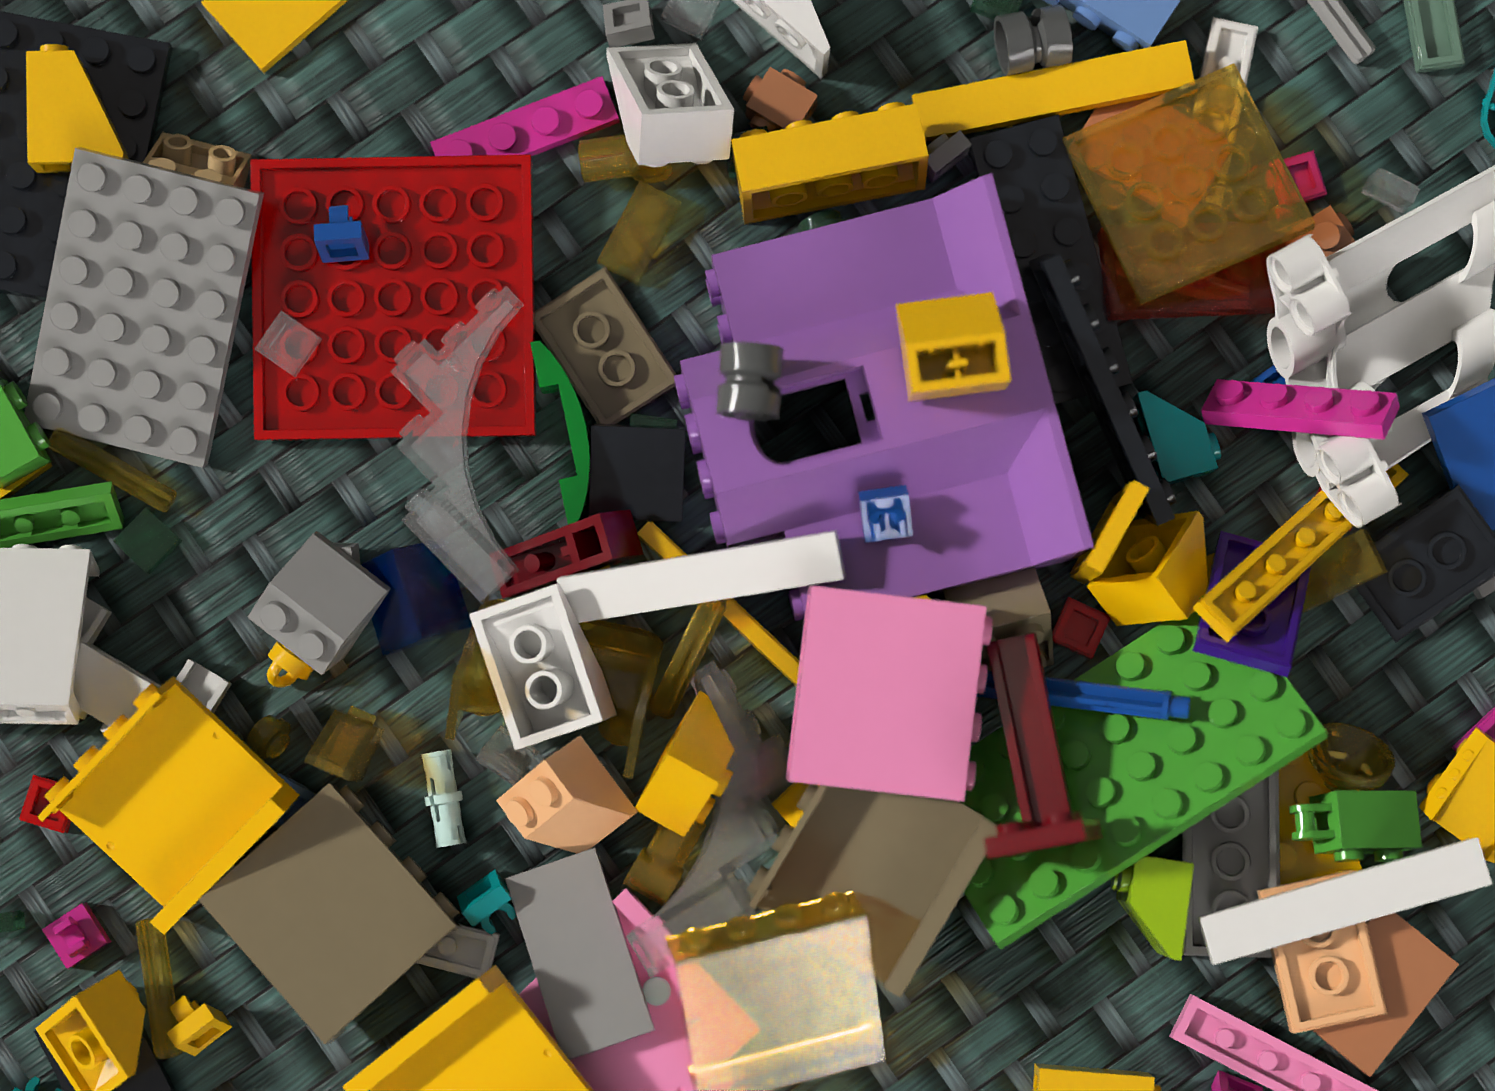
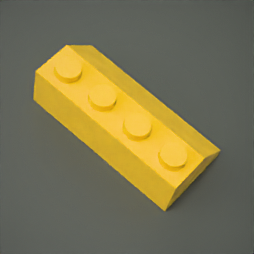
M892 102L881 106L874 112L859 114L856 111H846L833 116L828 121L813 123L810 120H800L790 123L782 130L767 132L764 129H754L744 132L739 138L731 139L733 161L745 224L923 190L926 186L929 154L917 103L905 105L902 102Z

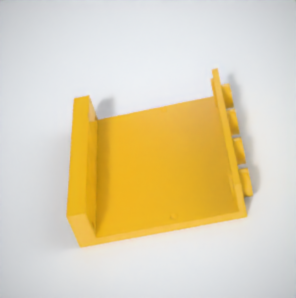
M174 676L160 688L152 682L132 702L138 708L136 713L130 719L122 714L102 734L109 741L101 750L93 745L76 761L73 766L79 773L71 781L63 776L45 794L44 797L50 804L37 816L43 822L51 813H56L60 810L158 901L163 908L150 923L163 935L300 796Z
M496 965L482 974L342 1086L345 1091H368L369 1089L370 1091H594Z

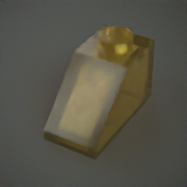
M351 705L348 713L334 710L308 752L304 762L348 781H362L385 729L374 725L376 715Z

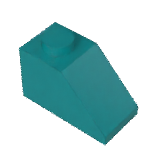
M1147 390L1137 393L1132 398L1138 411L1136 419L1141 435L1146 434L1156 452L1157 460L1151 463L1159 479L1165 477L1170 485L1210 474L1218 469L1216 460L1221 459L1220 446L1216 435L1213 432L1208 434L1204 422Z

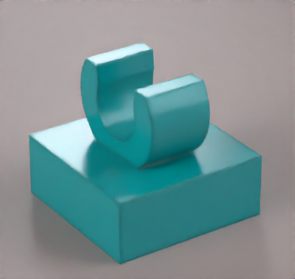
M495 869L457 896L461 912L471 926L474 927L481 922L483 929L491 935L496 932L492 920L489 919L493 912L503 910L511 920L516 918V912L510 901L512 898L507 885Z

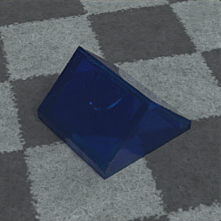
M444 538L395 548L361 564L391 588L371 618L384 657L473 627Z

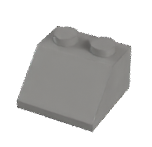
M316 531L271 580L247 618L315 671L323 675L346 657L391 588Z

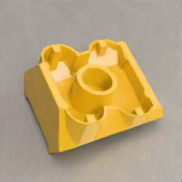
M1476 727L1471 735L1465 738L1456 749V755L1445 771L1436 774L1428 783L1427 796L1419 805V808L1431 821H1435L1461 841L1478 837L1485 860L1495 863V739Z

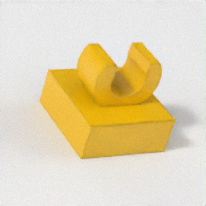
M185 995L170 1006L171 1012L179 1023L169 1030L167 1035L175 1048L192 1056L199 1054L232 1028V1025L222 1011L206 1003L200 1006L195 1000L190 1002Z

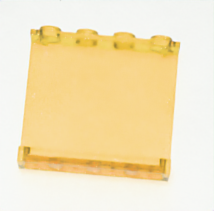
M853 891L830 893L821 899L797 905L785 904L779 906L774 911L754 916H737L726 923L706 928H689L678 935L666 937V944L675 963L692 1060V1065L688 1066V1071L694 1091H772L886 1061L867 915Z

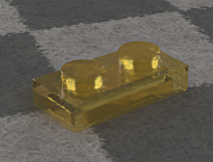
M640 180L603 248L597 264L601 267H606L607 270L639 286L681 207V201Z
M1361 529L1337 541L1311 565L1302 613L1387 573L1368 530Z

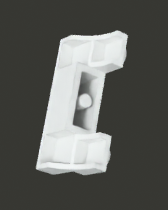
M86 597L73 693L81 706L79 718L85 720L88 714L103 722L100 730L104 733L122 714L130 719L136 713L138 708L132 702L152 682L158 688L161 685L93 645L112 612ZM190 659L187 660L176 678L213 714L232 684Z

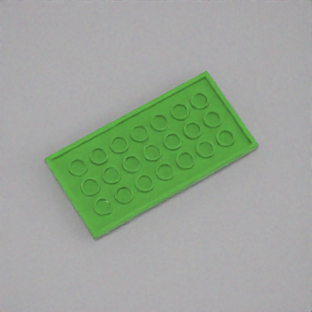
M1194 611L1188 619L1163 621L1074 679L1075 681L1171 691L1172 695L1191 697L1189 718L1169 717V720L1051 706L1072 811H1081L1083 819H1099L1103 838L1006 857L987 858V853L985 854L963 892L1000 950L1327 739L1326 730L1287 677L1194 652L1193 647L1200 620V615ZM1002 726L970 747L969 761L976 763L975 783L972 791L965 790L964 801H959L997 825L1022 821Z

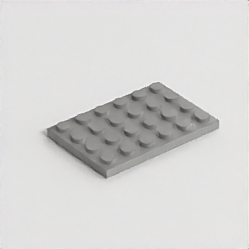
M82 147L75 148L28 391V406L25 407L24 412L30 424L37 422L42 428L202 468L206 467L210 458L264 193Z

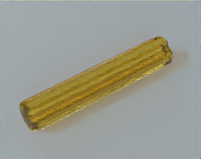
M56 428L49 439V449L108 482L112 481L113 485L155 509L167 512L175 502L177 497L175 490L89 441L62 428Z
M726 599L698 604L651 701L650 710L653 714L664 719L674 717L727 608Z
M152 917L137 921L135 927L154 1055L157 1059H166L179 1056L183 1051L175 1048L167 1035V1032L179 1022L170 1010V1006L176 1002L166 933L163 935L150 923L154 918Z

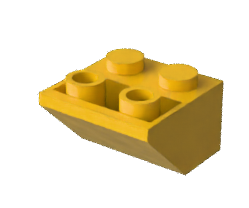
M993 292L896 304L908 402L998 391L1007 388L1011 382L1005 332Z

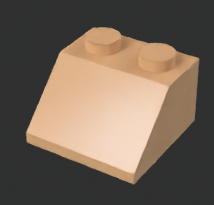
M581 735L544 759L496 800L524 839L576 854L594 847L638 812Z

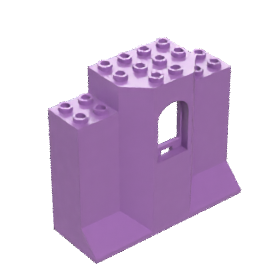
M992 173L976 178L931 199L711 255L712 269L705 271L706 285L712 307L721 305L723 315L717 316V327L721 343L756 342L784 348L782 377L774 381V385L781 390V396L845 380L861 443L803 459L791 462H775L767 457L759 447L754 432V420L733 419L716 415L718 386L726 382V378L719 373L720 351L681 360L682 374L674 376L681 409L691 408L692 412L684 416L693 455L702 453L704 460L697 461L698 475L705 500L710 498L715 500L717 511L709 514L717 545L726 543L727 548L833 530L838 531L846 578L844 580L795 587L794 590H790L788 597L795 621L805 618L808 586L912 598L923 595L932 597L943 594L944 590L1034 567L1039 569L1074 560L1094 547ZM993 292L1005 332L1011 382L1007 388L998 391L908 402L896 304ZM866 393L870 395L876 420L866 422L860 395ZM906 485L910 500L913 536L865 543L858 492Z

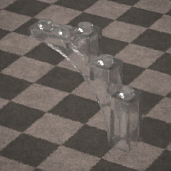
M507 286L500 292L495 288L489 291L475 306V309L479 312L466 325L462 321L458 322L443 336L441 341L445 346L438 351L426 339L422 340L419 344L412 341L396 355L394 361L398 365L391 371L430 412L425 418L420 414L415 416L399 433L403 439L396 447L435 486L431 492L423 488L405 505L409 513L402 519V522L480 602H487L520 570L497 542L480 509L470 474L467 441L471 399L482 365L502 330L524 306Z
M714 661L698 669L689 681L696 695L701 691L707 694L734 748V753L726 767L734 773L721 797L719 798L714 795L716 801L713 805L711 822L700 854L682 885L656 914L626 936L650 978L757 914L755 909L748 906L754 897L751 892L747 891L748 884L743 879L737 880L733 872L772 849L777 839L776 835L779 833L778 827L771 814L766 809L760 810L757 803L792 783L786 779L790 742H784L779 733L762 742L759 737L761 728L757 719L750 710H743L735 697L737 689L733 679L726 670H719Z

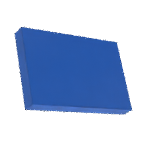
M1494 378L1422 413L1450 490L1459 484L1492 530H1495Z

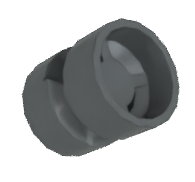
M1061 4L1037 8L1033 10L1031 17H1027L1023 11L995 17V48L999 65L1005 76L1032 71L1035 63H1039L1042 68L1071 63L1073 56L1071 28L1066 11Z
M729 342L721 344L719 373L726 378V382L718 386L716 415L741 420L779 419L781 390L774 385V381L782 377L784 348L756 342Z

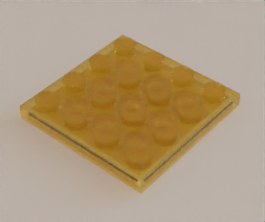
M1235 63L1063 137V143L1072 165L1140 305L1314 230L1316 223Z

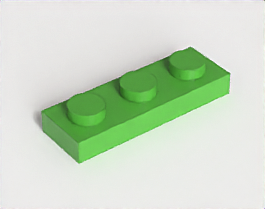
M112 481L0 499V548L13 547L16 544H33L123 529L124 515Z

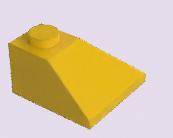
M119 969L75 995L35 1029L75 1091H112L136 1073L146 1009L139 1000L136 988L125 979Z

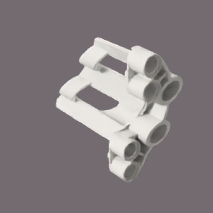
M1495 165L1328 257H1325L1318 243L1310 237L1314 234H1308L1267 257L1268 277L1275 304V317L1269 321L1267 327V343L1272 362L1278 373L1285 378L1286 385L1375 391L1389 376L1452 341L1457 345L1458 364L1451 387L1395 418L1385 440L1292 432L1294 451L1302 470L1308 476H1316L1322 491L1325 492L1330 501L1355 527L1360 528L1402 504L1398 502L1396 490L1386 471L1432 441L1422 413L1487 382L1488 376L1493 369L1495 363V309H1490L1495 272ZM1468 224H1472L1474 234L1473 246L1465 268L1404 302L1393 301L1388 296L1386 289L1387 280L1396 264Z

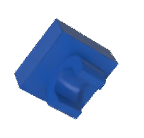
M348 205L329 206V223L314 224V242L322 263L369 260V241L362 222L353 221V217H349Z
M906 485L858 492L865 543L913 536L910 500Z

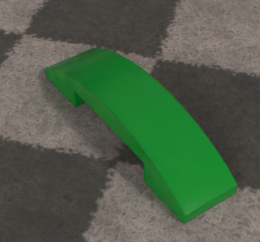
M540 341L530 342L539 388L543 394L560 391L577 476L559 479L567 523L569 525L584 519L589 502L591 466L589 431L579 399L565 371L553 354Z

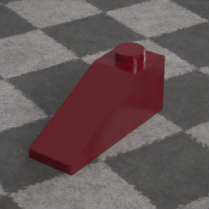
M628 509L598 513L489 554L501 597L506 599L555 584L560 576L595 571L605 566H612L643 555L644 553L631 510Z

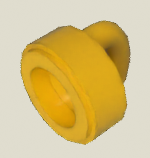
M276 641L268 653L269 658L273 662L267 670V679L274 687H287L294 683L297 678L307 680L314 670L278 641ZM282 668L287 671L285 675L279 676Z

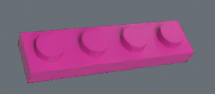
M601 76L431 141L430 144L435 156L525 154L534 156L620 123L604 79Z
M1217 379L1201 409L1204 423L1209 425L1385 440L1400 406L1397 393Z

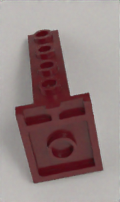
M1036 633L990 642L987 649L1022 821L996 826L997 836L984 838L987 858L1012 856L1103 838L1099 819H1083L1081 811H1072Z

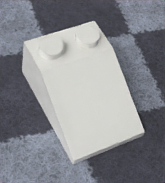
M732 0L818 77L823 78L828 71L830 46L811 0Z
M696 43L607 48L608 65L626 142L638 165L663 167L668 163L692 162L695 164H708L713 160L729 159L734 108Z
M559 583L469 614L515 750L617 715L602 669Z

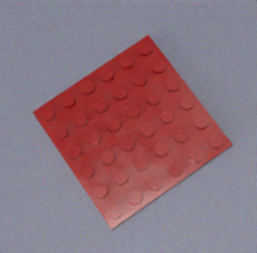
M531 154L250 159L251 190L264 193L252 248L254 440L536 436L535 363L530 342L535 341L533 177ZM348 205L349 217H353V221L362 222L369 241V260L322 263L314 242V224L329 223V206Z

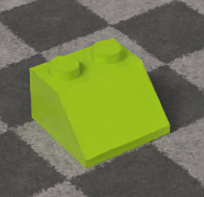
M1145 856L1112 877L1111 889L1117 890V901L1154 950L1165 957L1181 961L1194 863Z

